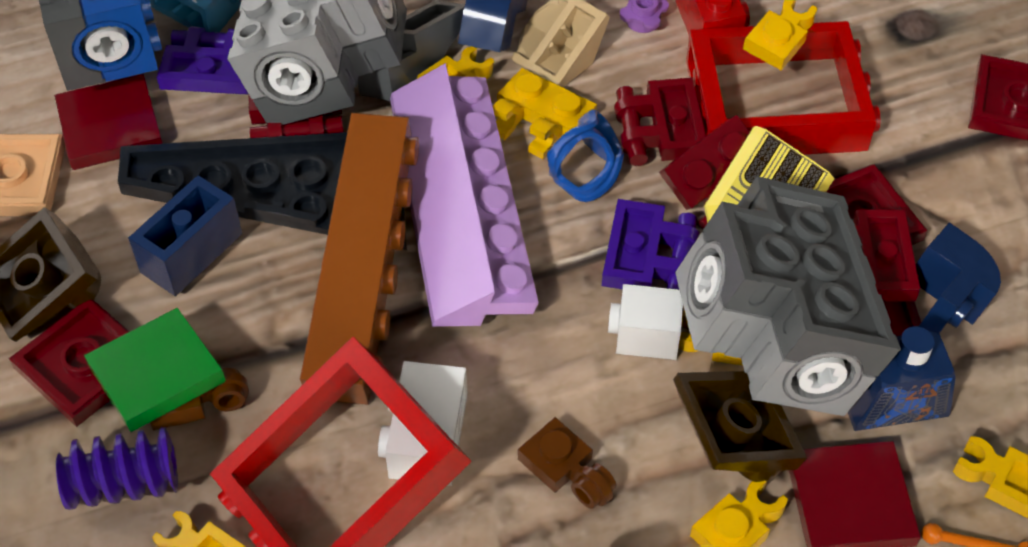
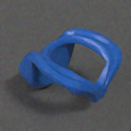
M596 109L588 111L579 118L577 127L563 134L547 152L549 176L553 178L559 187L581 202L594 201L614 185L619 176L624 158L622 146L615 131L607 119ZM583 140L595 154L606 160V164L595 178L577 187L562 175L561 164L573 147Z

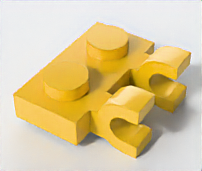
M521 68L497 93V102L492 106L494 115L498 117L496 124L499 136L503 140H506L512 134L522 119L532 123L529 133L536 137L529 144L528 152L543 160L547 156V152L563 134L577 127L579 118L592 109L597 110L596 103L524 68Z

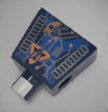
M913 326L907 328L902 333V336H896L901 350L848 411L854 431L949 417L956 376L940 334L934 331L929 332L922 327Z

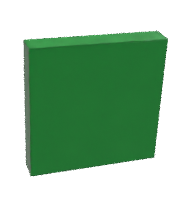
M178 307L84 355L91 371L130 432L226 382L221 367Z

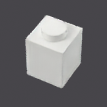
M623 284L621 304L611 303L608 333L618 334L616 354L676 360L683 309L680 290Z

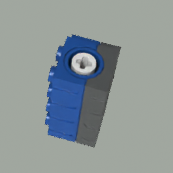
M39 0L43 24L67 91L159 70L154 52L161 51L162 46L156 24H146V22L154 21L149 0Z

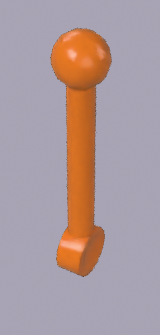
M936 523L926 524L921 531L923 540L928 544H937L943 541L966 547H1028V542H1021L1018 546L944 531Z

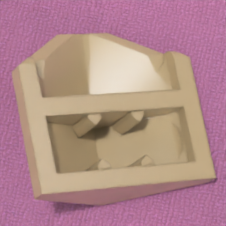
M550 0L534 12L521 31L517 51L513 53L512 60L522 68L564 87L593 64L610 17L584 0Z

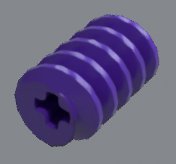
M166 427L160 428L156 444L151 445L144 430H140L137 433L135 447L129 448L122 433H118L115 437L113 450L107 451L101 437L96 436L93 440L91 453L85 454L79 440L74 439L71 442L69 456L63 457L59 452L56 457V478L59 495L64 508L67 510L76 509L81 497L87 506H98L103 493L109 503H120L125 489L130 498L135 501L141 500L144 497L146 486H148L152 495L157 498L165 495L168 482H170L175 493L178 491L176 454Z

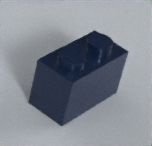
M198 175L131 234L128 239L140 273L176 297L243 233L234 198Z

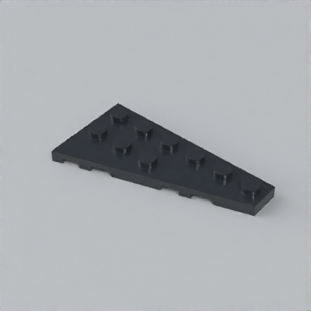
M347 132L121 146L118 185L123 195L167 203L199 175L234 198L240 218L328 235ZM402 207L400 221L404 222L405 207ZM405 222V240H404V246H403V249H402V250H406V251H407L406 222Z

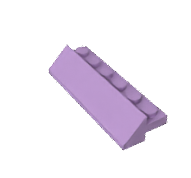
M445 63L392 92L390 97L393 116L409 117L412 137L419 138L418 162L416 166L409 165L407 178L412 179L410 209L432 327L481 326L485 315L534 314L539 302L486 77L448 76Z

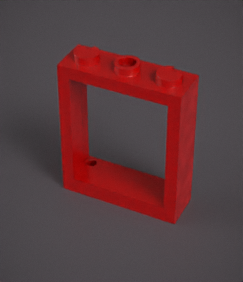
M848 21L813 23L807 29L808 33L805 43L790 61L834 59L848 112L740 118V120L749 132H751L754 126L767 129L804 155L868 151L873 133L878 132L880 129L881 117L878 105H872L870 75L868 71H863L861 67L859 39H853ZM755 26L690 30L686 64L689 77L693 79L706 136L728 120L725 114L715 65L766 63L743 50L745 38Z
M354 336L210 473L222 489L217 495L220 502L235 517L240 519L244 516L253 529L248 533V536L256 547H297V545L262 504L249 485L360 378L366 382L428 452L330 547L386 546L472 462L382 362Z

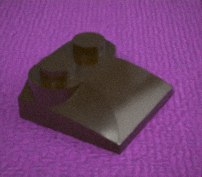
M45 207L0 245V323L9 339L15 342L38 328L63 308L74 309L90 299L94 300L100 290L101 275L77 236L63 221Z
M745 371L677 373L673 381L679 398L708 463L713 470L738 471L742 476L751 481H767L766 483H769L781 471L797 470L807 459L782 406L752 400L748 386L750 381Z

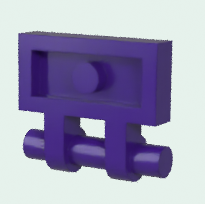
M190 26L188 30H172L171 45H166L157 74L160 90L248 95L247 90L227 59L229 50L233 46L234 29L229 28L227 33L206 32L204 27Z
M618 199L601 286L622 290L623 284L651 287L654 278L664 280L668 289L679 290L675 272L699 237V231L696 229L697 217L692 213H681L677 223L663 221L665 206ZM659 244L670 245L673 249L672 257L658 256Z

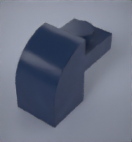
M466 0L458 43L495 52L509 49L516 14L526 11L528 0Z
M950 222L930 243L916 263L920 288L937 299L918 327L939 334L948 323L957 328L965 319L973 325L1000 288V271L990 253L980 243Z

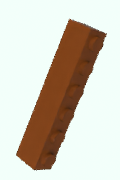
M351 113L300 375L302 385L353 336L383 364L382 357L377 356L379 341L387 340L389 336L390 310H385L387 294L395 295L397 288L398 266L393 265L395 250L402 251L404 246L405 222L400 221L402 207H410L412 199V179L407 178L409 165H417L419 157V138L412 137L409 117ZM360 378L336 402L369 405L371 388Z

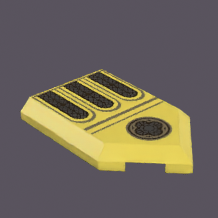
M754 126L704 205L707 223L722 201L738 205L756 176L827 192L834 177L829 171L767 129Z

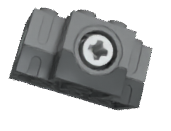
M242 0L239 9L240 17L236 21L232 38L233 46L230 48L227 58L248 94L254 99L253 102L266 123H281V125L352 107L355 103L356 95L354 89L357 87L358 76L373 73V71L382 68L388 69L401 65L407 8L403 0Z
M756 176L738 205L721 202L675 272L694 350L709 353L719 352L724 353L725 356L741 358L744 371L748 374L750 381L748 386L752 400L845 416L875 381L876 377L880 375L901 350L900 345L890 327V318L881 294L877 292L874 275L867 256L863 254L862 243L853 219H850L847 211L849 208L845 197Z

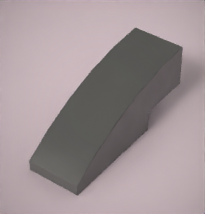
M434 0L406 15L401 65L388 69L382 68L373 71V73L358 76L359 95L390 101L392 92L416 80L417 75L440 61L460 33L465 4Z

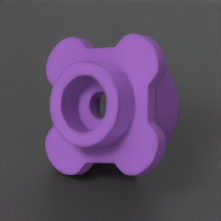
M628 0L627 6L620 10V18L633 31L649 33L660 26L661 14L668 11L669 3L667 0Z

